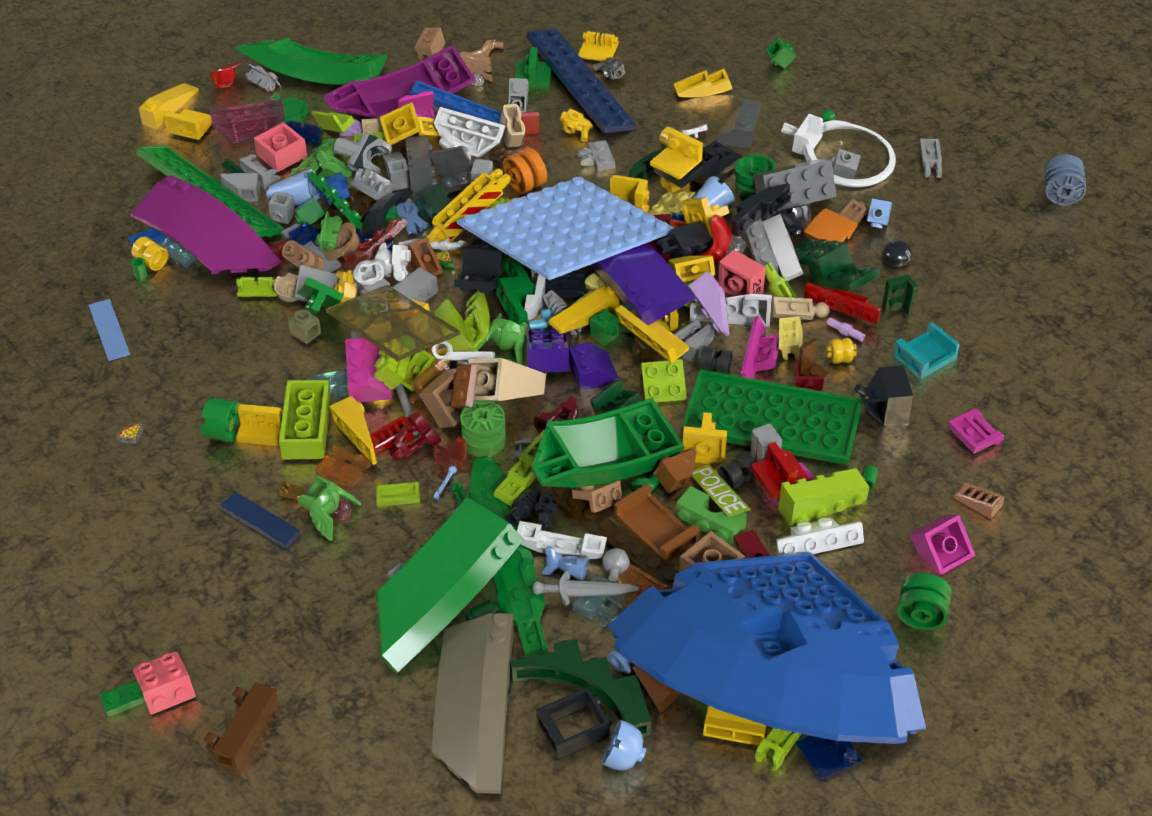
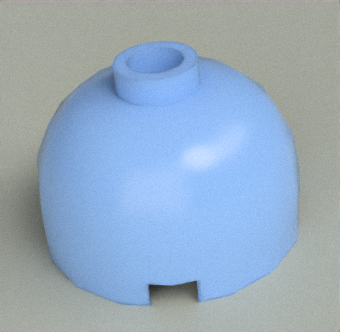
M619 720L611 734V742L606 747L602 764L610 769L623 771L633 767L636 761L641 762L646 748L642 747L643 737L639 729L629 722Z

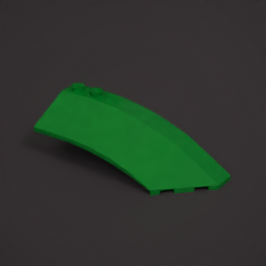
M469 497L465 498L423 546L375 592L376 601H378L379 605L377 624L378 633H381L380 657L395 673L399 672L462 611L523 542V537L509 522Z

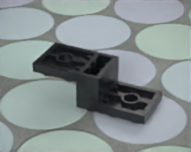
M714 140L706 147H703L702 161L681 179H677L655 167L654 172L680 188H683L691 181H695L703 186L710 177L720 178L732 170L736 162L743 156Z
M474 237L463 248L462 272L454 279V287L460 288L461 291L478 289L481 293H491L498 286V279L504 277L506 254L483 239Z

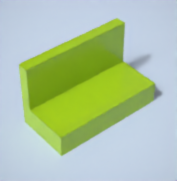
M314 110L311 112L320 127L325 130L344 133L355 122L351 115Z

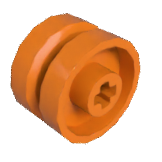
M525 148L519 151L518 154L504 158V173L510 176L511 181L509 185L517 194L523 195L533 188L546 184L547 171L545 164L538 152L533 148Z

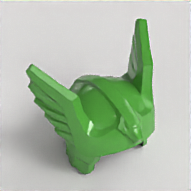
M499 314L491 323L488 336L476 349L479 350L488 340H491L501 351L515 349L517 364L522 365L524 361L526 322L518 325L510 320L501 319L502 314Z
M317 475L308 493L300 495L298 504L310 512V517H312L316 530H319L322 536H326L331 541L333 540V519L329 514L337 510L339 498L359 506L361 502L331 480L328 481Z

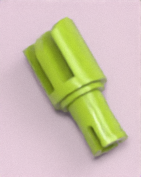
M771 262L764 266L766 267L765 277L770 283L768 289L774 297H797L785 277L782 278V276L778 275Z

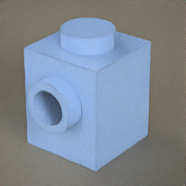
M872 199L867 219L871 223V227L882 229V226L888 225L892 208L891 202ZM878 212H882L880 217H877Z

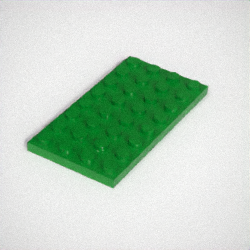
M700 369L681 427V434H683L684 426L701 428L703 413H712V422H716L715 430L727 431L726 442L751 447L753 429L771 424L776 433L781 437V449H784L785 452L790 451L792 455L849 465L863 401L860 398Z

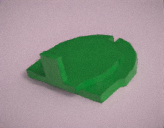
M276 93L271 97L273 106L269 108L270 113L265 116L266 120L273 122L274 125L284 122L288 126H293L303 122V119L308 117L309 107L303 100H298L291 96L288 99H280L279 93Z

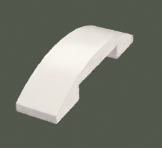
M533 270L532 282H537L535 295L526 296L524 309L528 314V321H532L541 310L544 303L542 296L545 295V277Z
M523 521L519 522L517 532L524 539L521 545L546 554L545 548L549 546L560 553L562 557L602 558L607 537L586 533L583 539L541 531V525Z

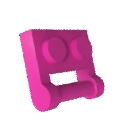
M976 408L948 421L947 427L973 453L993 444L998 445L1005 438L1000 431H996L982 417V413Z

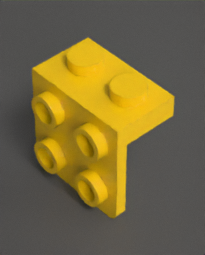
M612 175L610 178V193L649 214L650 206L648 205L650 191L648 190V180Z

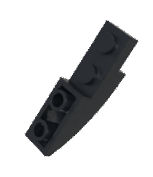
M786 183L765 189L737 205V214L731 219L732 234L738 237L754 222L758 221L760 217L769 219L773 214H776L791 199L790 184Z

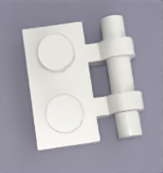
M393 245V275L398 281H402L409 275V272L406 270V266H408V262L411 260V251L408 250V246Z

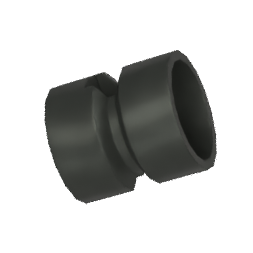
M703 346L699 370L729 374L733 351L725 349L717 351L714 347Z
M742 452L733 457L732 460H727L718 465L717 472L733 490L742 485L743 482H748L755 478L751 471V464L756 462L749 453Z

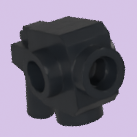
M551 493L540 495L539 502L535 503V515H539L538 524L541 525L543 531H546V529H551L553 516L558 514V503H554V495Z

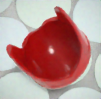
M717 214L713 215L710 223L713 237H711L712 241L707 246L708 249L698 254L695 252L690 255H712L714 266L725 258L732 241L730 227L725 218ZM673 219L669 223L674 228L687 225L685 221Z

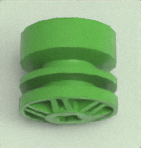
M491 401L473 402L471 408H464L460 418L462 441L465 450L473 456L491 457L504 449L506 430L503 409Z

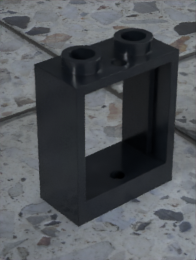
M588 687L536 709L537 724L558 759L610 737L611 719L607 712L603 713L597 695H592ZM586 708L596 726L564 739L554 721Z

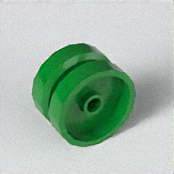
M755 154L740 158L735 164V190L737 194L743 198H749L756 194L754 174L776 169L774 160L764 155Z
M915 573L907 576L901 585L897 607L899 619L906 625L920 630H935L947 623L952 595L950 585L943 578L933 574Z

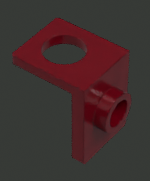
M795 361L794 386L823 392L824 376H799L798 361Z

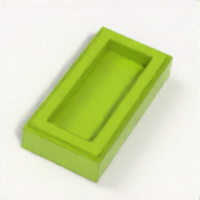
M419 482L376 485L377 507L420 503Z

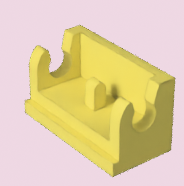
M800 316L779 318V350H782L785 360H788L789 353L795 354L796 361H799V350L803 342Z

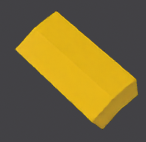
M708 706L703 736L759 746L765 738L767 726Z

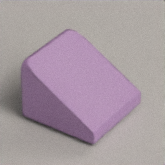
M355 120L344 133L340 132L339 135L354 137V134H360L362 123Z

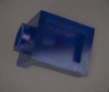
M308 222L288 233L290 241L293 240L303 246L312 241L318 246L317 236L320 233L316 227H312Z

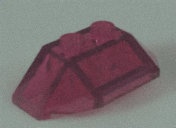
M282 99L210 109L213 128L233 144L254 142V137L281 124L285 118Z

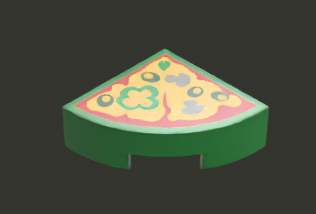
M449 250L435 253L440 265H444L445 268L454 267Z

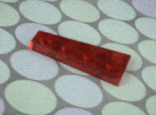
M394 217L386 223L387 227L374 232L372 239L363 241L358 245L359 249L357 251H352L344 256V261L340 263L344 270H354L359 262L369 260L374 255L372 251L378 250L382 243H386V238L388 240L392 239L408 225L405 218Z

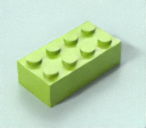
M287 380L279 438L282 460L325 459L330 416L329 406L331 405L332 398L329 380Z

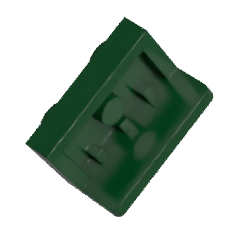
M617 379L593 397L590 403L595 415L635 404L641 398L638 392L625 390L622 381Z

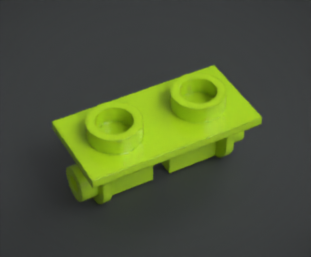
M241 277L237 279V287H239L237 297L277 296L274 289L276 279H273V277H258V282H255L254 277Z

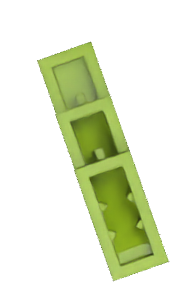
M479 290L466 303L467 310L464 312L466 319L463 321L471 347L474 349L488 336L490 328L488 304L484 293L479 292Z
M446 299L435 310L434 315L438 321L460 334L447 340L452 345L453 352H479L476 348L471 347L463 324V318L449 299ZM439 325L445 338L454 335Z
M545 430L521 454L520 460L511 468L507 478L494 492L495 497L511 507L536 478L531 467Z

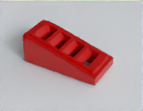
M405 415L370 434L375 453L394 447L393 442L401 428L411 426ZM413 432L407 434L404 442L414 439Z

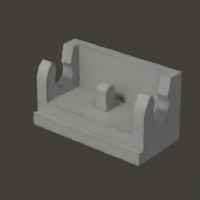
M255 154L239 159L243 171L246 173H258L260 187L264 190L281 180L280 176L275 175L276 169L268 170L257 160L251 162L252 159L257 157Z
M360 168L350 184L375 200H379L381 197L392 193L395 183L370 168H366L362 177L363 169Z

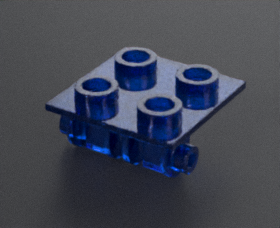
M810 735L795 741L820 780L863 761L851 742L835 741Z

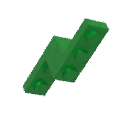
M506 254L504 270L508 277L498 279L495 294L510 321L520 325L528 321V314L521 304H525L527 295L535 294V285L530 281L528 273L524 270L521 263Z

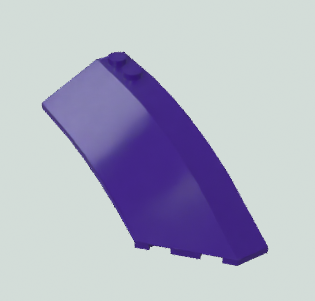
M648 243L589 265L614 290L632 314L648 326L695 299L694 294L675 271Z

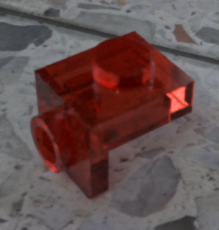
M459 436L447 448L435 444L433 446L435 461L448 469L450 466H455L467 455L466 440Z

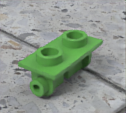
M326 212L325 219H322L321 233L317 236V245L320 246L322 254H324L325 248L333 250L336 247L339 237L337 233H340L342 226L341 217H330L329 212Z

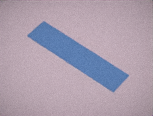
M110 299L89 304L108 361L130 355Z

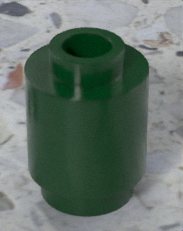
M487 600L469 609L465 617L469 621L489 613L501 612L496 602L491 603L490 600Z

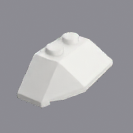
M443 107L439 108L434 121V125L441 138L446 133L454 135L460 142L469 144L471 156L478 158L500 143L506 127L502 124Z

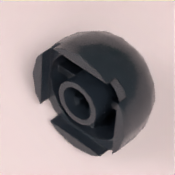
M810 204L779 210L776 214H773V217L781 215L787 232H790L791 236L801 234L802 229L808 227L812 218Z

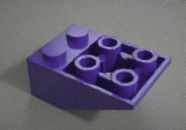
M541 328L527 331L528 367L540 372L569 371L567 332L560 334L555 328L548 331H543Z

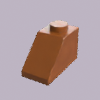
M428 237L408 245V250L411 251L410 263L415 269L421 267L434 276L443 273Z

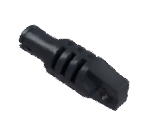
M530 487L522 492L512 504V510L505 516V521L516 526L522 518L528 517L534 510L535 503L539 502L540 495H542L541 489Z

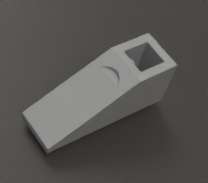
M400 151L381 154L388 179L395 183L392 191L410 188L408 166Z

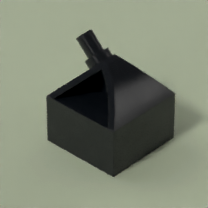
M904 365L880 367L867 387H863L861 384L855 386L854 390L860 394L867 410L883 427L909 425L913 393Z

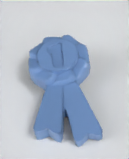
M406 201L405 203L398 204L397 212L399 219L406 220L408 235L417 233V229L421 232L427 228V223L418 216L419 208L416 203Z

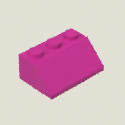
M364 338L345 339L349 396H352L357 402L392 399L391 389L384 385V382H380L374 377L376 371L374 364L380 358L378 354L380 349Z

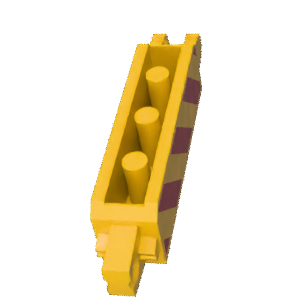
M496 169L489 175L487 173L479 175L433 218L432 224L434 228L427 236L428 240L431 243L449 239V242L454 240L465 229L457 224V220L464 218L466 215H473L483 209H487L503 194L502 189L510 183V176L508 174L503 175L501 169Z

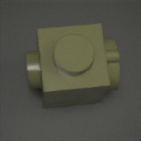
M302 308L299 311H295V314L288 318L290 334L306 344L321 334L319 319L308 310Z

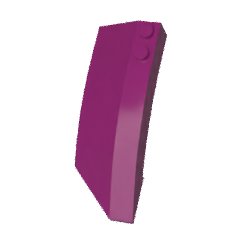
M451 45L404 69L358 82L353 80L324 95L323 98L330 110L380 118L398 109V100L403 96L410 95V91L416 81L453 94L476 82V79L455 47Z
M167 176L165 179L157 182L131 212L132 218L159 230L187 249L211 271V274H219L223 270H231V273H241L253 268H258L259 271H268L281 263L277 255L260 236L235 212L209 193L175 176Z

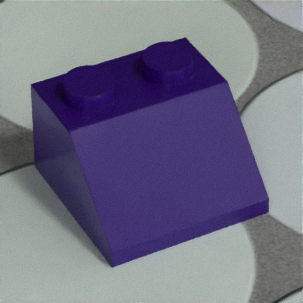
M589 342L569 346V365L580 392L608 386L619 379L607 351Z

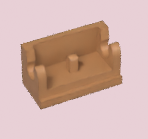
M441 27L424 28L414 47L421 61L424 60L423 55L430 57L443 49L445 40Z

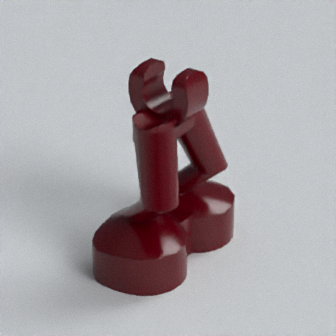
M570 396L566 403L561 402L551 413L539 412L533 419L536 430L540 433L545 430L548 419L550 422L565 421L559 418L564 413L568 414L567 420L576 419L578 414V408L575 405L577 398Z
M416 410L407 416L412 426L401 428L393 442L395 446L389 451V455L396 460H400L403 456L409 457L425 443L436 446L442 441L425 418ZM419 432L421 437L408 446L403 444L408 433Z

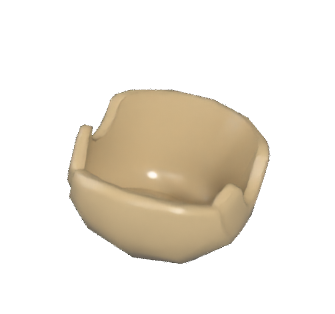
M287 273L283 277L278 276L274 282L275 293L282 301L295 302L298 300L294 299L298 275Z

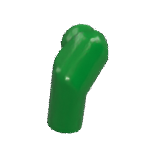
M653 473L650 478L634 479L631 485L635 490L645 484H649L652 492L660 481Z

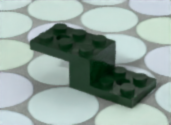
M807 238L801 245L794 246L799 263L808 265L813 284L816 286L852 292L881 275L877 267L853 263L847 243L838 242V240L826 241V239L816 240L814 238Z

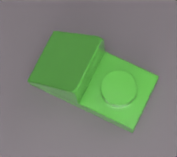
M321 150L315 155L319 161V166L323 168L321 175L324 178L342 172L346 178L352 176L353 173L347 167V163Z

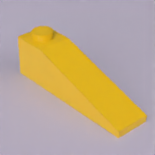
M183 83L150 97L139 107L142 125L157 130L165 123L164 114L167 111L175 113L199 89Z
M609 285L604 286L549 319L548 323L562 334L589 325L590 318L604 309L614 316L617 315L615 309L623 305V301Z
M349 396L330 405L333 423L373 465L376 464L374 447L363 414L365 410L361 402H357L352 396Z

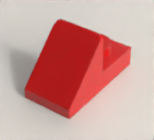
M521 112L525 134H538L540 132L539 112Z

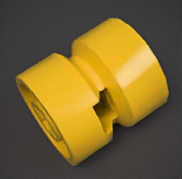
M145 236L136 240L131 250L134 258H143L146 266L154 271L160 270L166 264L169 256L165 248Z

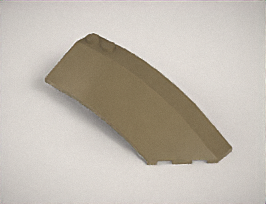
M489 613L444 630L436 690L431 751L432 755L437 760L441 759L446 763L447 768L459 779L463 778L468 782L469 787L475 793L501 794L510 661L514 637L513 614Z

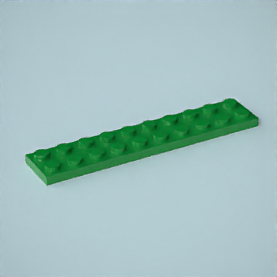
M169 146L137 148L136 154L143 158V161L150 163L156 170L164 173L166 177L175 176L209 193L242 218L260 237H272L273 235L281 234V231H283L284 227Z

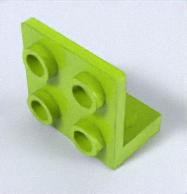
M682 359L675 360L673 363L669 361L641 363L640 376L643 377L645 400L653 398L655 403L685 401L687 399Z

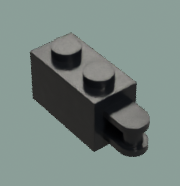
M701 220L671 229L663 239L657 242V245L661 246L664 256L672 254L675 259L690 256L695 252L698 254L708 249L707 246L712 241V238Z

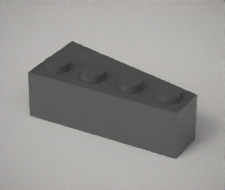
M427 136L407 137L405 140L410 186L413 191L412 199L434 197L433 189H437L436 178H432L436 177L435 167L431 166L434 165L430 157L432 143H428Z

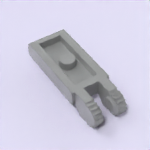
M920 139L924 176L930 177V168L936 167V177L941 178L942 157L939 139Z

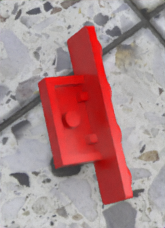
M811 283L805 285L804 299H812V302L816 304L824 302L830 309L875 325L879 322L880 308L868 304L869 298L850 291L828 290Z

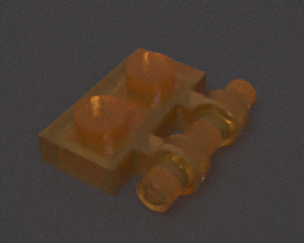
M334 445L331 453L336 456L333 458L326 455L315 468L316 475L352 490L363 477V470L360 469L361 466L369 468L371 462L365 459V456L362 454H354L349 452L348 448ZM347 459V460L351 461L352 463H351V464H347V463H345L344 461Z

